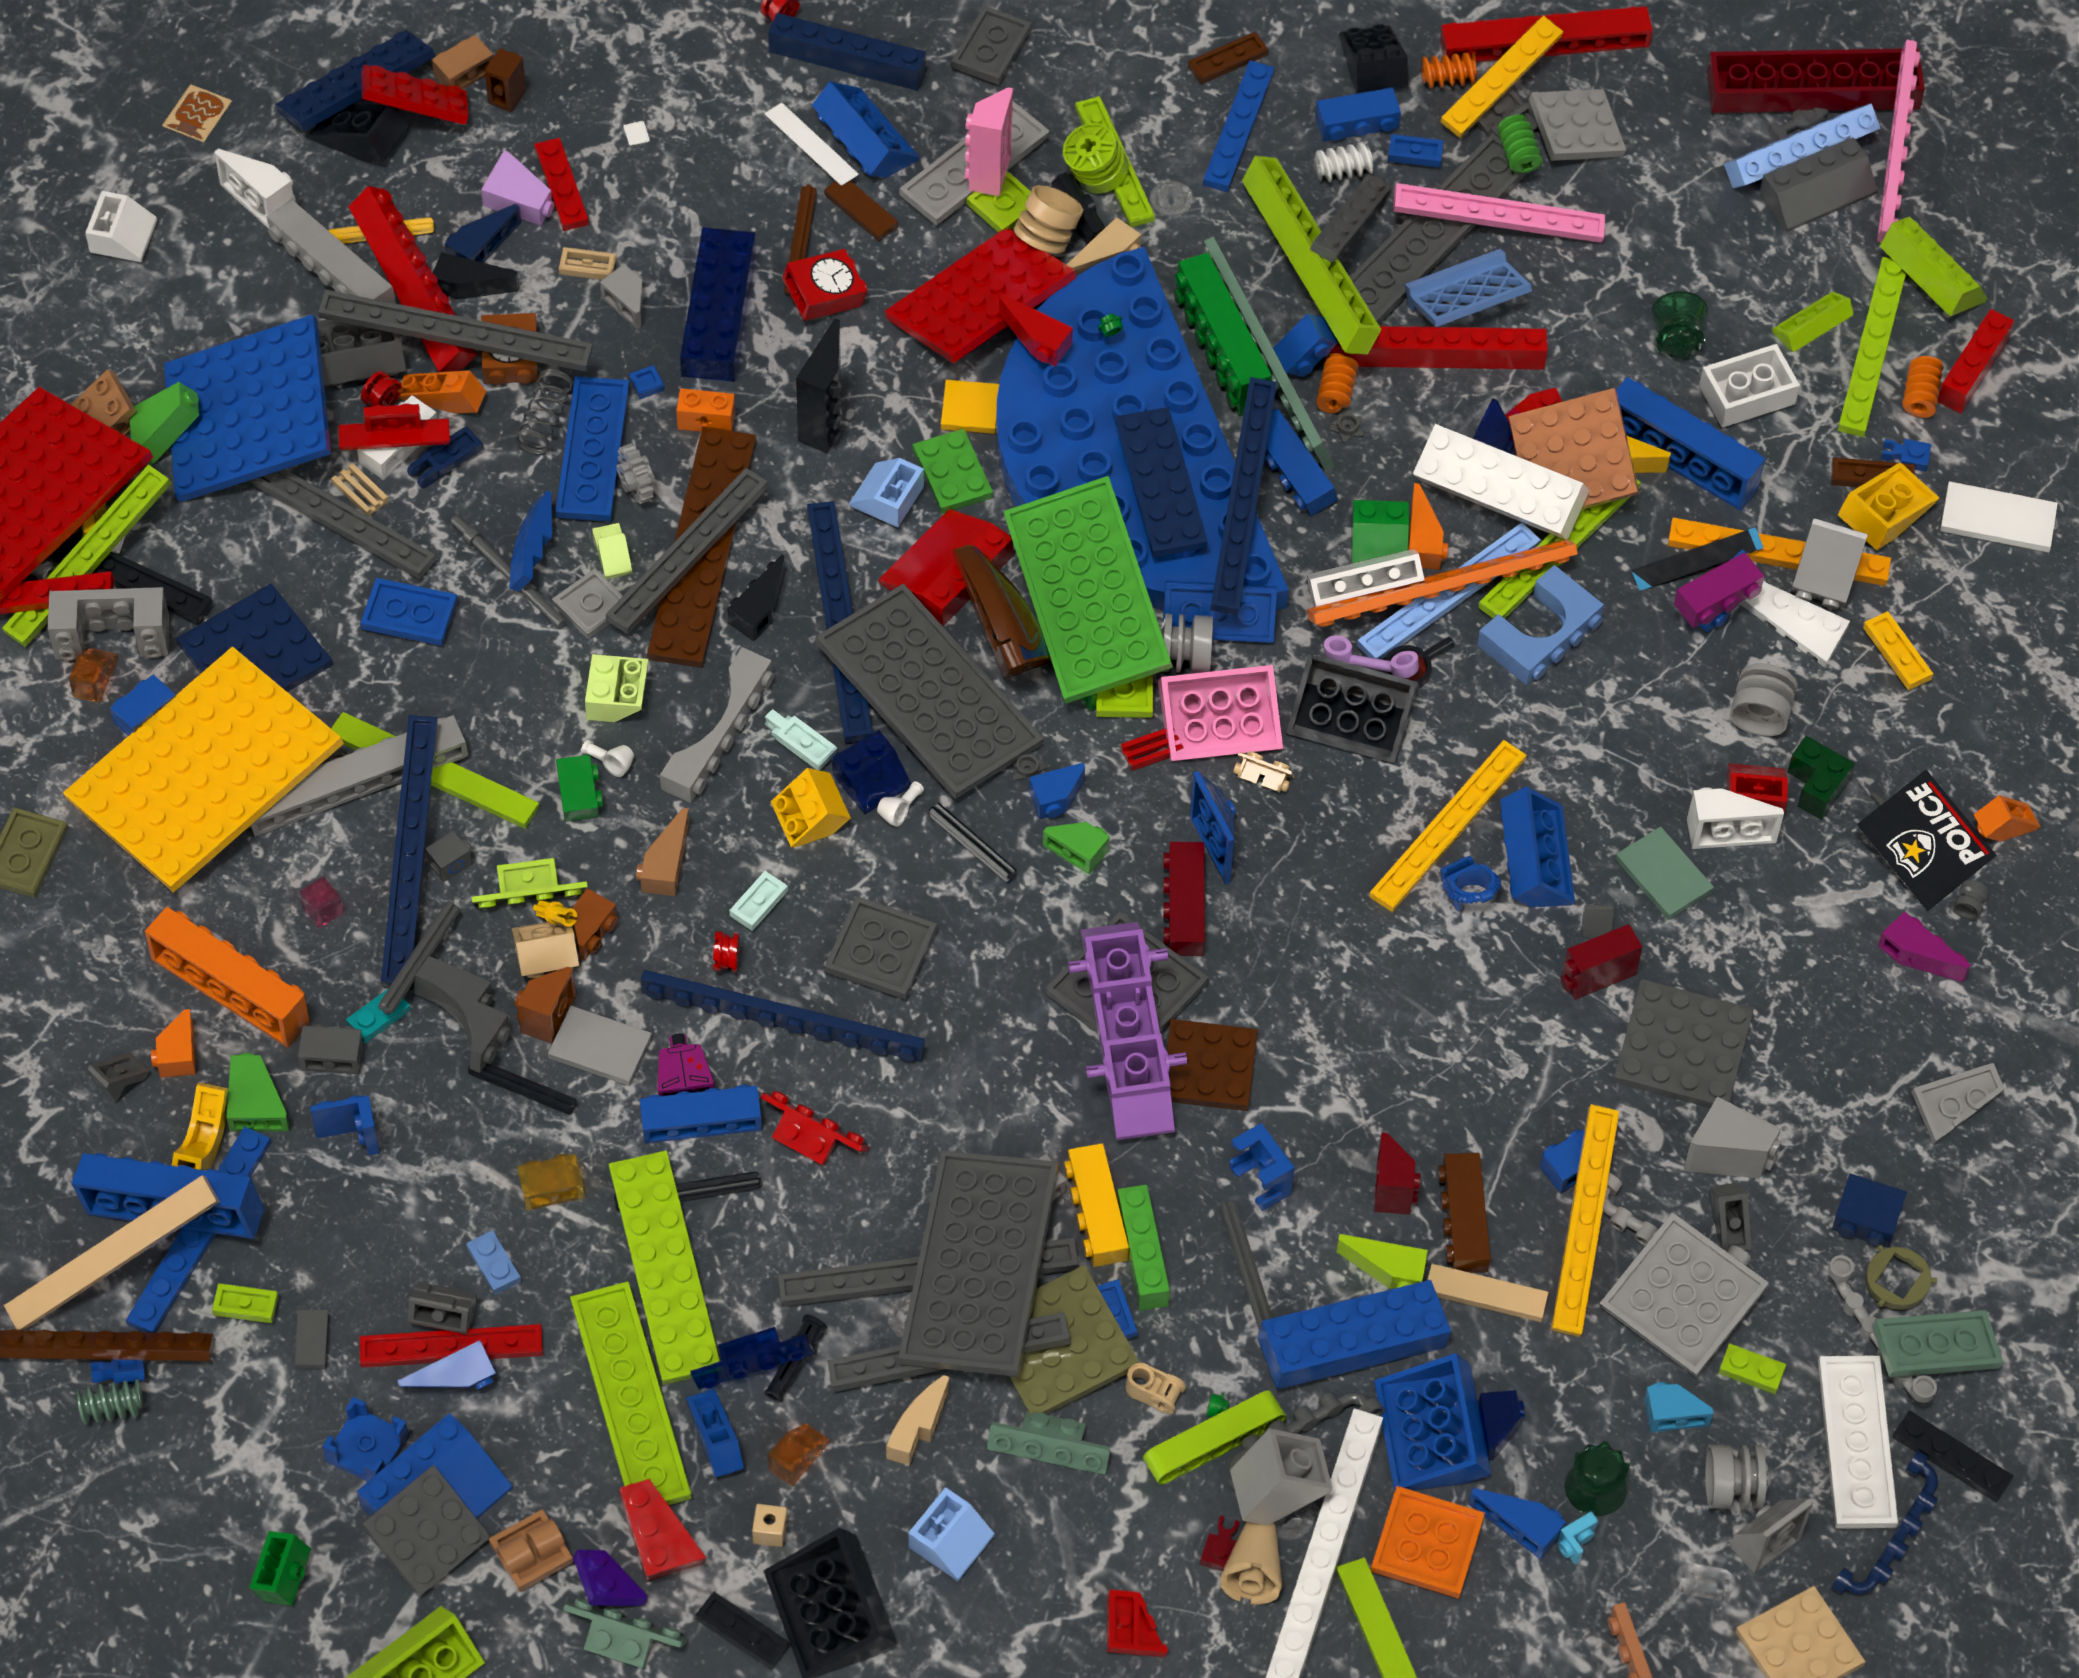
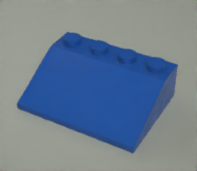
M1454 1353L1374 1380L1377 1399L1385 1408L1381 1417H1383L1382 1426L1394 1491L1396 1486L1409 1490H1420L1465 1484L1492 1475L1471 1365L1461 1356Z
M449 1413L358 1489L357 1495L360 1506L371 1516L426 1469L434 1465L475 1518L478 1519L511 1491L513 1486L470 1432Z

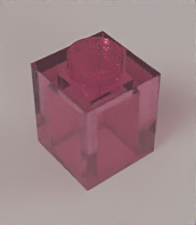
M324 876L300 891L302 907L318 928L343 914L340 896Z

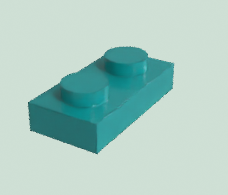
M385 990L346 1019L347 1026L361 1029L363 1042L366 1044L410 1012V1004L403 998L393 1013L389 1015L384 1014L378 1008V1004L387 992Z

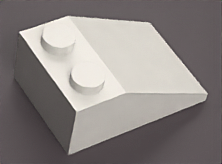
M222 149L214 151L220 185L268 229L267 216L290 200L296 201L292 191L293 182L286 172L281 173L274 165Z
M1702 788L1694 790L1687 816L1692 849L1776 843L1784 811L1782 808L1725 789Z

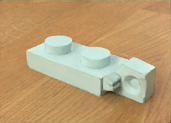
M773 709L765 716V725L772 730L771 735L816 770H821L837 754V747L796 716L784 718Z

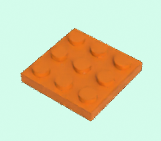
M1396 1486L1371 1566V1572L1459 1599L1485 1512Z

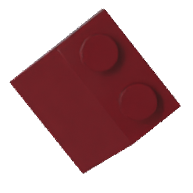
M1381 1132L1376 1168L1374 1212L1410 1215L1411 1204H1417L1421 1174L1415 1173L1416 1161L1387 1132Z

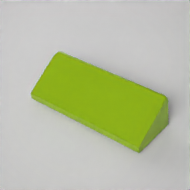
M1832 291L1772 329V333L1790 351L1795 352L1852 317L1853 309L1850 298Z

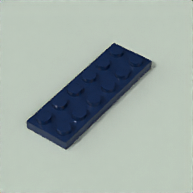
M408 30L399 32L386 42L375 45L363 55L352 58L350 62L340 68L331 70L317 81L308 83L301 90L285 96L283 100L275 104L277 111L304 132L362 99L361 73L364 65H377L387 71L408 73L434 58L433 48Z
M1169 407L1115 416L1116 429L1152 556L1159 557L1207 548L1208 541Z

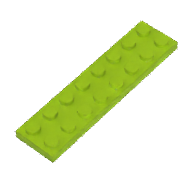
M667 1150L609 1163V1170L662 1385L721 1372V1364Z
M629 1282L571 1296V1305L623 1485L627 1486L650 1479L668 1505L692 1499Z

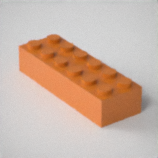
M166 907L145 930L151 960L285 1047L289 1048L302 1033V1027L310 1024L305 994L298 986L294 984L288 985L273 970L269 969L267 971L263 969L253 957L249 955L243 956L226 940H218L209 929L202 925L198 927L183 912H175Z

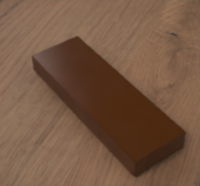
M1253 32L1189 60L1188 68L1200 85L1247 65L1249 61H1256L1268 56L1269 49L1258 34Z
M849 180L843 185L835 181L824 189V195L877 241H881L898 228V221L852 181Z
M1833 457L1831 485L1860 487L1898 463ZM1902 463L1915 475V464Z

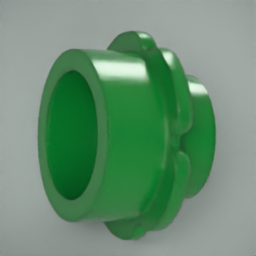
M1115 314L1104 316L1100 320L1101 324L1098 326V331H1102L1104 337H1111L1120 333L1124 329L1122 324L1123 318L1115 316Z
M1221 1392V1395L1211 1394L1206 1417L1212 1418L1227 1410L1229 1400L1223 1399L1224 1393Z

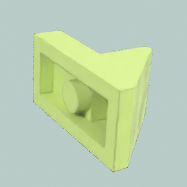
M616 523L593 528V538L604 577L610 579L632 574L625 534L621 531L620 524Z

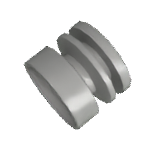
M1165 613V619L1160 630L1170 660H1176V672H1181L1184 660L1189 661L1191 673L1210 672L1213 616L1195 615L1192 626L1185 627L1184 614H1179L1178 627L1172 626V614Z
M1765 663L1747 665L1741 670L1736 689L1737 693L1734 696L1729 715L1732 722L1738 728L1758 736H1775L1784 732L1787 728L1792 709L1791 706H1793L1798 687L1795 677L1779 666Z
M1708 1445L1705 1464V1485L1709 1508H1731L1734 1495H1738L1741 1508H1748L1751 1497L1753 1508L1762 1509L1765 1504L1769 1480L1768 1465L1763 1446L1752 1445L1749 1455L1748 1446L1740 1445L1737 1458H1734L1730 1445Z

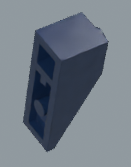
M517 204L511 205L461 226L455 234H451L445 242L446 253L484 263L521 223L520 206Z

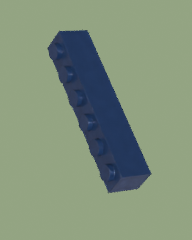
M776 13L768 32L770 53L918 91L926 73L925 51Z

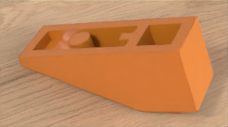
M1414 483L1408 550L1415 549L1419 553L1423 569L1440 570L1441 559L1447 560L1448 543H1443L1444 531L1420 484Z

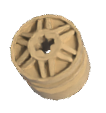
M1042 185L1033 186L1025 203L1027 210L1021 212L1014 231L1023 241L1039 250L1055 254L1063 253L1067 247V241L1072 236L1071 229L1076 227L1083 208L1074 198L1058 189Z

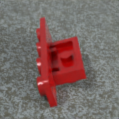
M406 403L394 406L376 405L364 407L365 423L343 424L338 427L340 450L443 445L450 443L449 419L421 420L419 404Z
M774 1090L773 1093L763 1092L760 1097L785 1111L772 1138L821 1165L826 1164L837 1140L859 1152H868L870 1146L863 1143L865 1138L852 1131H849L848 1134L838 1129L840 1125L826 1117L823 1120L813 1116L814 1110L802 1104H798L797 1107L788 1102L789 1097L779 1091Z

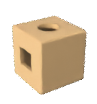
M757 1504L752 1529L753 1543L783 1547L787 1527V1508ZM764 1518L773 1519L776 1521L773 1524L768 1525L764 1522Z

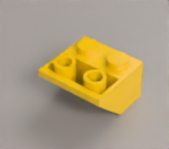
M806 768L770 801L787 840L793 848L831 836L851 819L831 773Z

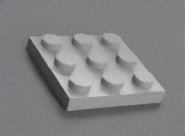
M1604 89L1531 93L1529 102L1551 161L1624 157L1626 147Z

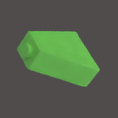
M180 382L135 405L134 408L137 412L130 417L131 439L151 451L154 458L148 462L150 465L154 464L199 416L197 393Z
M252 1053L231 1055L227 1104V1122L230 1132H241L243 1127L256 1132L289 1131L287 1113L261 1055H254Z

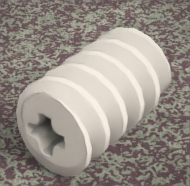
M1358 143L1356 148L1353 145H1348L1346 151L1340 146L1337 147L1336 152L1329 148L1326 150V153L1322 150H1317L1315 154V166L1320 182L1322 181V176H1325L1328 182H1332L1333 174L1336 175L1338 180H1342L1343 172H1346L1348 178L1351 179L1353 170H1356L1358 176L1362 177L1364 168H1366L1368 174H1373L1372 154L1369 146H1365L1364 143Z

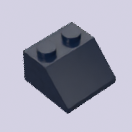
M1849 1173L1831 1230L1837 1231L1844 1237H1855L1867 1241V1243L1875 1247L1882 1245L1889 1248L1907 1191Z

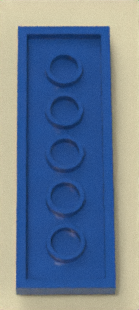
M575 376L556 505V518L611 522L618 475L616 465L619 464L618 450L622 446L630 388L629 380Z

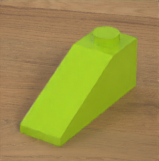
M1339 1234L1337 1253L1387 1288L1394 1289L1419 1283L1423 1280L1428 1250Z

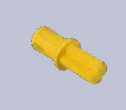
M539 900L538 904L533 906L536 916L546 919L550 924L560 923L571 927L577 921L570 918V916L577 917V912L572 908L564 907L560 902Z

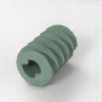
M135 1379L133 1388H130L127 1381H123L121 1390H118L115 1383L111 1382L109 1392H106L103 1385L99 1384L97 1393H93L89 1385L86 1386L85 1394L81 1395L77 1387L79 1413L84 1425L89 1424L91 1415L96 1423H100L103 1413H105L108 1421H113L116 1412L122 1420L126 1419L128 1410L133 1418L138 1417L140 1408L143 1410L139 1379Z

